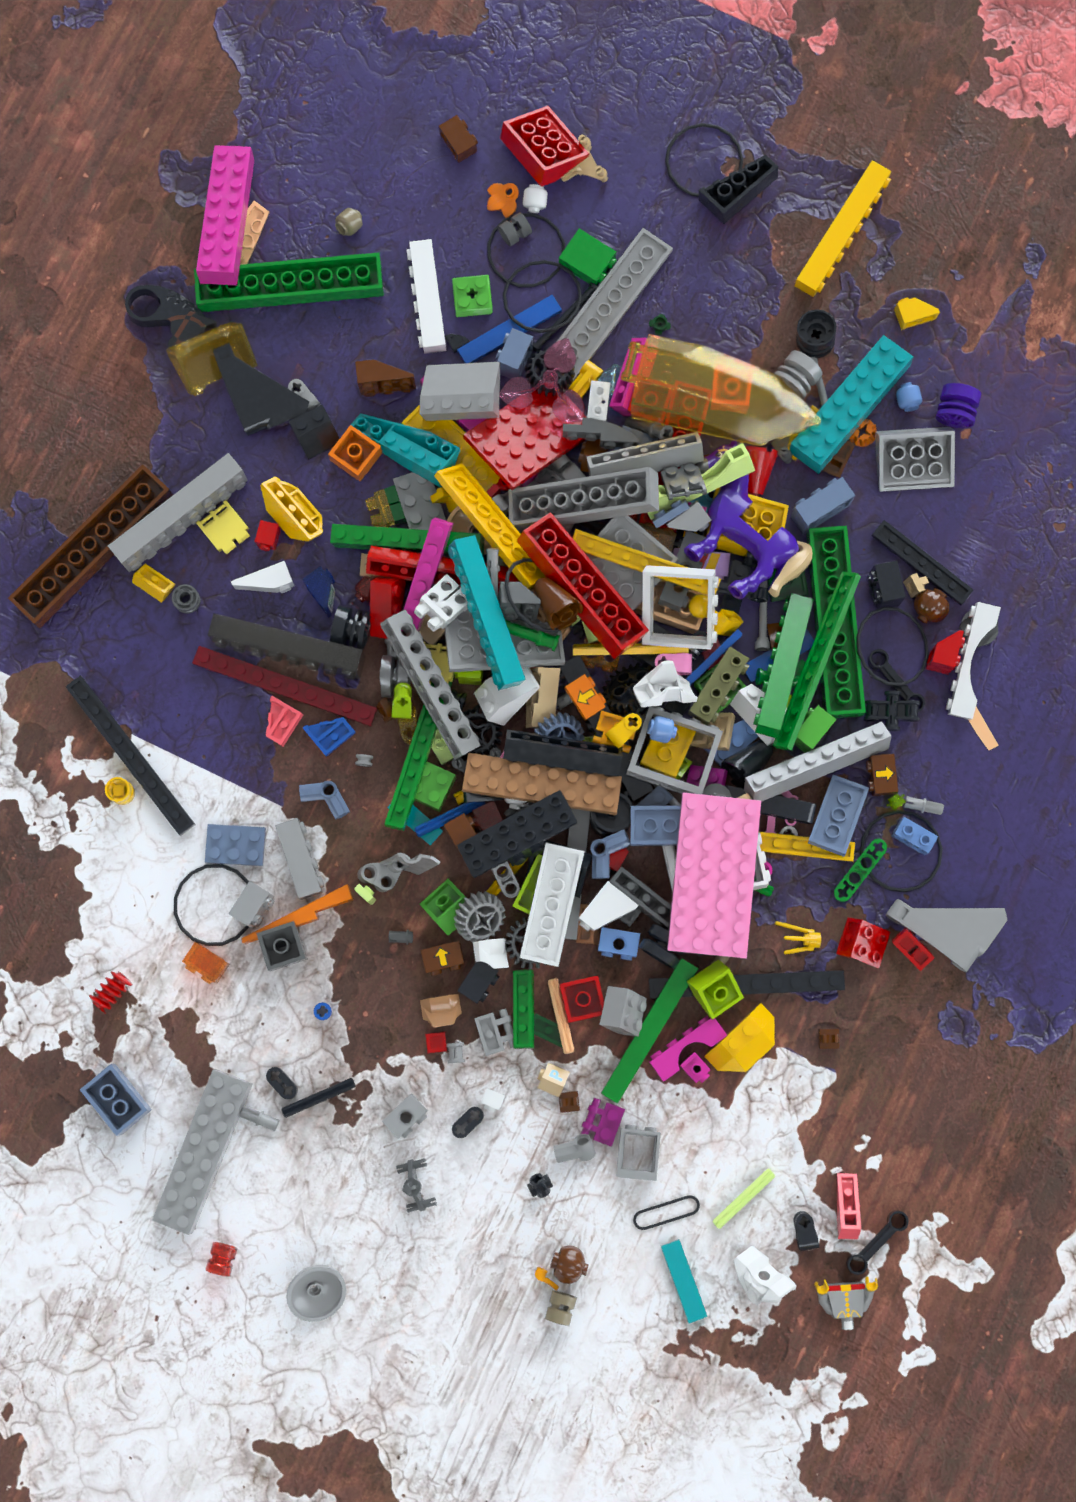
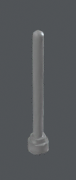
M767 580L762 582L760 587L767 588ZM767 602L760 603L759 637L755 641V650L757 651L770 650V641L767 638Z

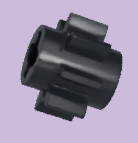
M540 1173L534 1174L529 1180L530 1183L527 1184L532 1197L537 1195L539 1198L548 1196L550 1188L553 1187L547 1174L543 1176Z

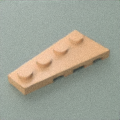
M253 201L247 210L240 265L248 264L269 215V211L256 201Z

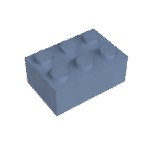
M843 477L838 480L836 478L832 479L826 484V488L822 490L818 488L811 493L810 498L806 500L802 498L795 503L791 519L802 535L806 534L809 528H816L851 505L855 494Z
M110 1064L80 1089L116 1136L125 1133L152 1110L116 1064Z

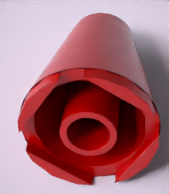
M746 446L755 471L749 473L748 494L759 497L765 491L778 456V450L772 449V451H767V448Z

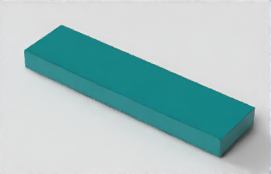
M680 1240L662 1245L661 1249L688 1322L692 1323L708 1317Z

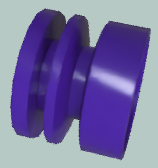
M948 383L943 385L940 396L942 403L938 405L935 418L940 423L955 428L973 427L977 415L976 408L979 406L982 393L975 387L966 384Z

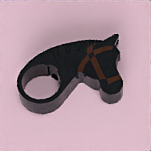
M137 286L129 291L125 299L126 311L134 324L140 327L171 326L172 337L168 342V348L171 356L178 359L187 355L194 341L202 337L205 338L208 329L217 327L216 321L205 317L201 310L179 293L162 286ZM140 296H151L159 302L160 306L157 311L149 317H139L131 311L132 303Z

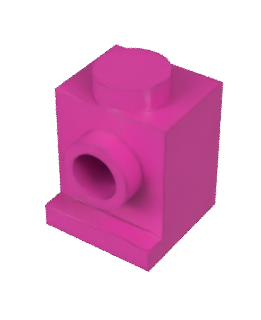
M695 1052L679 1065L695 1083L698 1081L703 1083L710 1076L708 1072L711 1069ZM695 1065L700 1066V1072L695 1073L693 1067Z

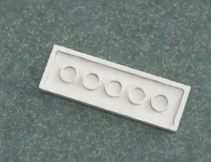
M546 842L520 958L559 966L585 851Z

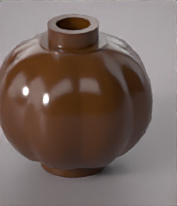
M936 588L933 591L927 589L919 593L914 599V609L918 614L917 619L925 624L927 622H940L944 620L949 613V603L946 600L947 595Z
M568 1245L562 1247L559 1253L554 1252L550 1268L554 1269V1276L557 1280L564 1284H573L582 1275L586 1276L589 1264L585 1263L584 1254L579 1248Z

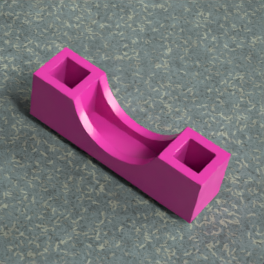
M708 1016L704 1017L698 1022L700 1026L693 1030L690 1027L682 1033L684 1036L682 1039L677 1041L675 1038L666 1045L668 1049L664 1052L659 1050L650 1056L652 1060L649 1063L663 1082L680 1070L678 1058L686 1045L700 1042L712 1047L727 1036L715 1018L712 1020Z

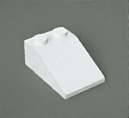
M530 667L522 668L526 680L518 686L498 691L497 685L494 684L491 677L474 692L487 721L504 726L540 688Z

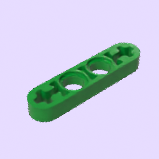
M874 839L834 890V897L837 901H848L886 853L887 844L884 840ZM875 843L878 845L879 843H881V848L883 849V851H878L875 854V856L878 857V859L875 860L872 855L867 854V851L869 850L870 853H872L875 849L873 844ZM868 857L871 859L872 865L870 868L861 866L863 858ZM851 873L859 874L860 881L858 883L850 882L849 875ZM844 881L849 886L854 887L853 891L850 888L847 890V897H838V889L843 890L846 886L843 884Z

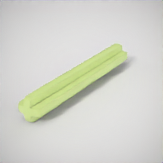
M770 1169L765 1170L712 1221L718 1229H721L775 1178V1174Z

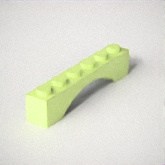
M742 443L725 451L714 466L701 475L707 493L755 471L750 454ZM658 485L659 511L662 509L667 511L672 508L671 504L678 499L681 501L686 499L687 502H690L702 496V493L693 494L690 497H674L673 500H668L664 485ZM659 511L647 513L650 519L652 520L655 518L654 515Z

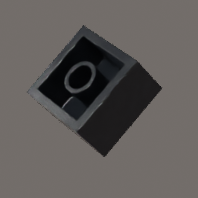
M897 560L874 565L869 576H867L868 585L873 590V594H871L873 605H876L877 609L899 606L906 595Z

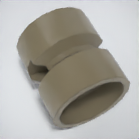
M552 1290L549 1301L552 1305L547 1308L545 1319L560 1325L570 1326L572 1319L570 1311L574 1309L577 1297Z

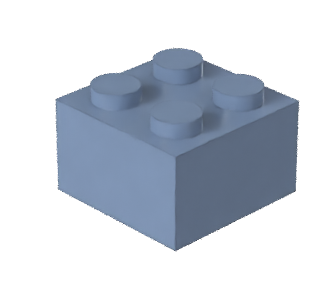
M512 328L510 334L506 333L503 340L505 345L502 350L499 349L495 360L500 362V375L519 382L527 359L530 358L533 351V336Z

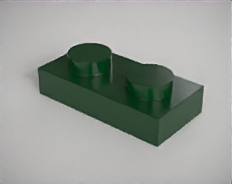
M535 1013L534 1035L562 1047L557 1023Z

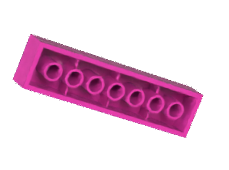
M214 145L196 268L200 284L237 285L254 167L251 147Z

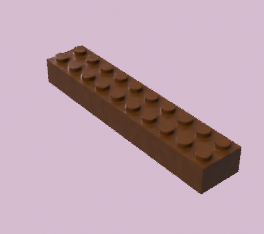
M142 464L8 599L38 628H41L114 555L108 545L172 497V492Z

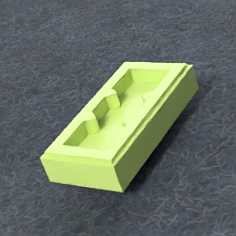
M437 728L431 748L441 765H444L453 760L454 757Z
M358 884L354 888L370 905L376 901L372 896L374 892L367 885L363 888Z

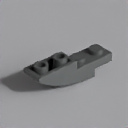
M582 418V425L563 424V437H566L568 440L585 438L587 441H596L600 439V446L605 449H615V447L628 448L637 446L639 443V438L631 432L603 420Z

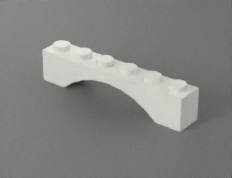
M981 602L971 606L969 617H972L970 625L967 624L964 633L967 636L966 643L960 649V654H963L962 659L955 669V672L958 673L957 679L953 680L950 691H953L952 699H948L946 710H949L948 715L968 720L973 719L977 699L970 680L971 660L981 639L996 626L1001 607Z

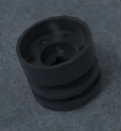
M815 309L801 316L797 325L796 337L797 347L800 352L818 359L825 357L832 351L835 345L837 325L830 313Z
M339 605L332 623L330 644L344 647L348 639L350 649H354L357 643V650L363 652L370 637V612H365L362 619V610H358L354 618L352 617V608Z

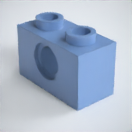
M602 927L598 952H602L601 956L613 957V954L621 955L620 959L632 961V957H637L640 933ZM616 939L622 940L624 948L621 950L615 949L613 942Z

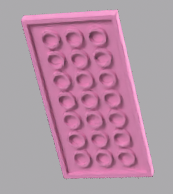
M682 793L668 951L747 958L761 801Z

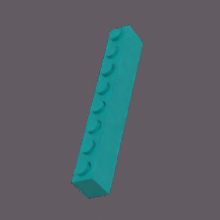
M476 536L456 539L448 546V553L450 558L453 559L455 574L460 579L461 591L466 596L467 608L472 613L474 628L479 633L480 645L486 653L487 665L493 673V682L497 685L498 691L518 686L526 679Z

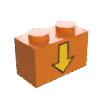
M584 674L565 686L564 689L586 721L605 709L606 706L604 704L606 700L601 693L597 694L594 687L596 685L590 676L587 678Z

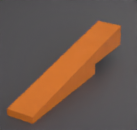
M346 884L241 938L242 943L248 944L257 941L256 933L292 921L295 922L296 927L319 920L317 912L353 901L349 885Z

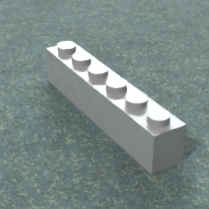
M698 432L586 457L589 476L650 467L655 472H659L664 467L677 466L678 468L683 464H696L704 461L702 441Z

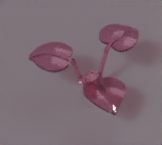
M564 338L557 341L546 351L544 364L547 368L553 370H547L543 374V380H540L536 386L530 389V382L527 379L514 377L505 384L499 392V397L509 406L524 408L533 401L531 393L541 385H544L548 389L554 388L559 398L553 403V413L559 420L564 422L582 421L584 405L579 394L568 390L562 396L557 385V370L566 373L574 367L576 362L575 352L569 339Z

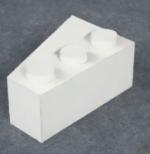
M750 684L738 691L730 705L755 732L757 725H753L756 713L760 714L761 709L757 707L760 697H764L765 693L753 684ZM756 733L767 746L775 740L773 737Z

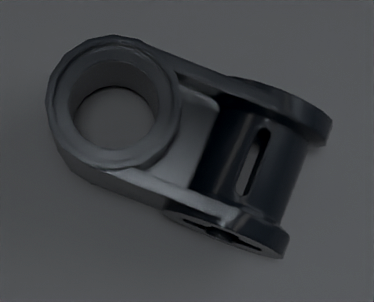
M805 1211L797 1212L794 1215L793 1222L799 1252L819 1248V1240L813 1218ZM803 1216L808 1219L804 1226L799 1223Z

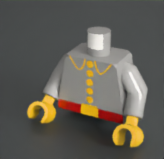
M869 1277L865 1278V1283L859 1281L827 1284L826 1280H824L822 1286L815 1282L819 1303L825 1312L832 1315L833 1318H841L842 1329L850 1330L854 1329L853 1317H862L863 1312L867 1311L873 1299L874 1291L878 1288L877 1278H875V1281L870 1283Z

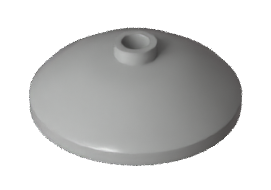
M315 1265L305 1268L291 1280L286 1294L287 1304L291 1312L301 1320L310 1322L324 1320L336 1313L342 1306L346 1297V1284L342 1275L332 1267Z

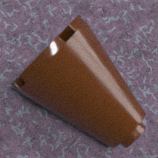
M548 577L539 578L535 582V594L540 599V606L551 629L555 630L554 628L563 630L572 625L577 620V614L579 612L581 614L583 611L580 601Z

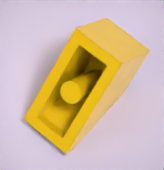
M903 298L898 301L894 309L901 330L935 320L940 313L938 308L917 298Z

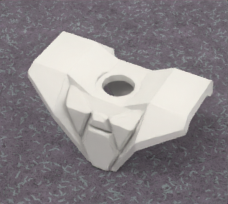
M670 660L661 662L633 687L634 694L641 707L660 706L663 702L667 701L697 702L698 698L691 690L689 681L677 674L674 662Z
M753 1246L734 1259L738 1280L753 1304L779 1302L782 1297L796 1289L795 1283L789 1276L778 1273L769 1264V1258ZM764 1272L768 1280H761L758 1275Z

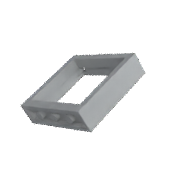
M659 706L649 707L626 775L681 794L692 793L702 795L723 731L719 730V727L715 725H703L701 721L690 718V720L683 718L681 714L676 712H665ZM662 716L670 718L676 725L714 737L699 786L636 765L647 733L648 724L652 717Z

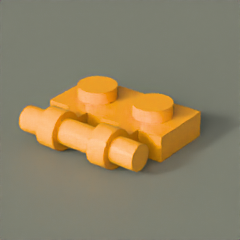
M601 711L596 730L603 732L602 737L594 735L592 742L615 746L611 740L607 739L608 737L605 734L624 717ZM628 718V726L636 727V721ZM635 733L631 735L629 740L633 741ZM626 744L621 746L623 747V752H630L631 746Z

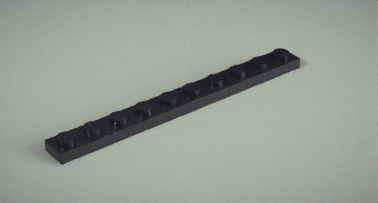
M80 675L65 686L178 835L182 836L195 826L194 821L85 679Z
M844 970L733 975L742 995L845 990ZM669 978L649 979L650 999L659 996ZM689 985L682 997H695Z

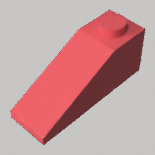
M837 1173L838 1239H858L861 1232L857 1174Z

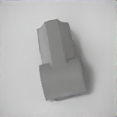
M588 1134L578 1135L572 1142L554 1146L555 1158L558 1163L577 1158L581 1161H588L594 1158L596 1154Z

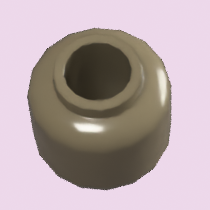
M352 208L344 209L335 219V227L342 235L352 236L363 225L361 213Z

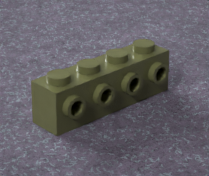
M729 647L688 714L706 726L709 725L710 721L714 723L720 714L717 712L720 705L724 707L730 698L727 694L730 690L734 691L740 681L737 678L740 674L744 675L750 665L747 662L750 658Z

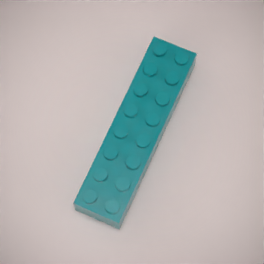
M883 335L791 442L790 451L792 455L819 474L909 369L913 356Z

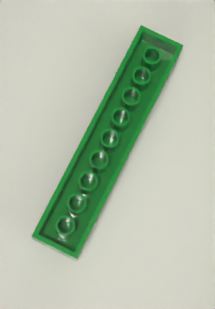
M380 253L242 264L239 268L237 285L200 284L196 268L194 269L196 305L201 312L384 296Z
M847 526L809 528L806 534L807 544L812 547L813 552L809 569L812 599H814L813 610L816 635L841 573L852 572ZM854 595L820 678L823 709L834 718L862 717L866 713L861 660L857 653L856 636L858 630Z

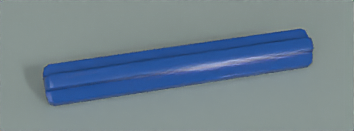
M485 801L466 802L415 827V833L418 837L432 832L463 813L466 815L483 807Z

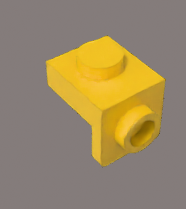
M443 487L438 488L437 492L430 496L432 503H446L449 513H452L458 505Z

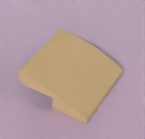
M720 713L714 723L711 721L709 725H715L719 727V730L723 731L717 750L729 751L735 721L733 713ZM696 732L690 746L711 749L714 737Z

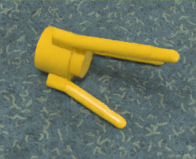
M779 921L775 922L776 925L807 933L803 937L784 936L785 940L803 941V945H806V947L786 950L784 954L814 951V948H820L821 933L815 932L814 929H805Z

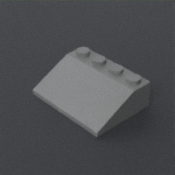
M500 362L427 365L420 395V415L425 421L499 418Z
M951 427L875 431L879 491L954 487L955 430Z

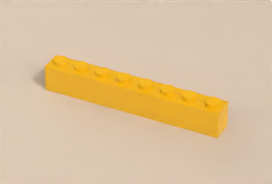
M873 160L871 161L798 276L795 287L812 297L817 292L820 293L825 286L823 281L826 277H831L835 270L833 268L836 262L839 263L844 256L842 251L845 247H850L854 240L852 238L854 232L858 234L863 226L861 221L863 218L867 219L872 211L870 207L873 203L877 204L882 195L880 191L882 188L886 189L891 181L889 178L891 171Z

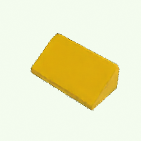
M146 563L134 573L132 579L133 584L160 602H163L175 587V583Z

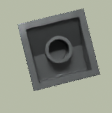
M294 921L256 933L268 971H274L308 960Z

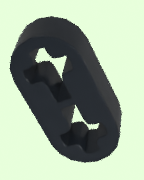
M273 1067L267 1071V1081L281 1097L293 1099L297 1095L298 1087L281 1068ZM272 1071L280 1072L278 1077L282 1080L281 1083H279L276 1079L273 1081L271 1080L273 1076L271 1074ZM283 1084H285L287 1087H293L292 1095L284 1094L286 1090L282 1086Z
M479 1107L468 1109L453 1124V1135L456 1138L466 1137L482 1122L484 1118L482 1109ZM472 1110L474 1112L479 1111L480 1114L478 1116L480 1119L478 1121L474 1119L470 1123L468 1121L472 1116L470 1112ZM466 1122L468 1125L464 1128L465 1134H457L456 1125L459 1124L461 1126Z

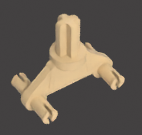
M580 135L578 140L589 152V157L562 176V181L565 182L579 174L580 176L586 175L606 182L608 180L607 171L601 166L596 165L590 153L592 149L590 139L585 137V135Z

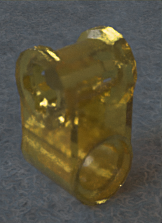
M415 706L412 707L411 719L397 718L402 740L408 745L411 744L418 723ZM408 731L412 732L411 738H408L407 736Z

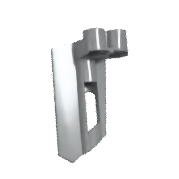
M397 853L379 863L366 864L358 870L357 876L362 883H371L379 892H387L395 886L402 870L420 875L439 865L440 861L432 856L422 854L410 859L404 853ZM365 869H369L371 871V878L365 877ZM382 878L388 880L389 885L387 888L382 886Z

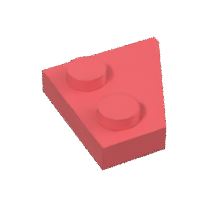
M271 696L270 713H268L269 724L266 729V737L284 747L303 714Z

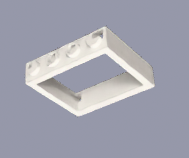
M646 565L643 570L642 622L649 631L642 638V645L711 650L713 644L717 642V631H714V625H717L718 613H715V607L718 605V595H715V588H718L719 577L715 576L716 570ZM654 576L708 579L707 637L653 633Z

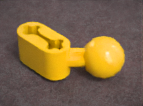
M697 594L689 602V611L694 617L707 618L708 596ZM721 609L717 612L715 610V613H718L717 625H714V631H717V634L731 636L743 624L742 618L734 611Z

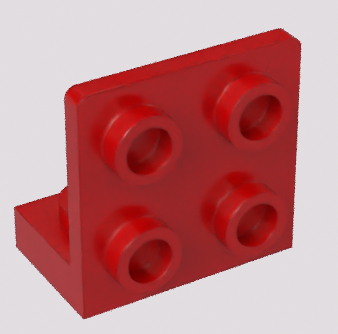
M848 917L836 954L879 968L890 931L864 920Z

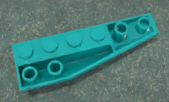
M362 413L351 424L379 444L383 454L440 488L442 486L434 475L439 470L455 466L460 452L459 447L432 432Z

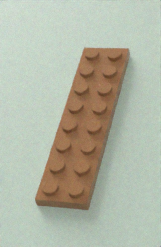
M468 753L462 792L536 803L560 790L572 809L616 815L622 776L608 777L604 774H588L585 771H569L559 767L549 768L546 765H530L526 762H511L499 757Z

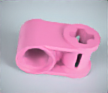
M660 654L655 659V666H658L663 660H670L674 662L677 674H692V654Z

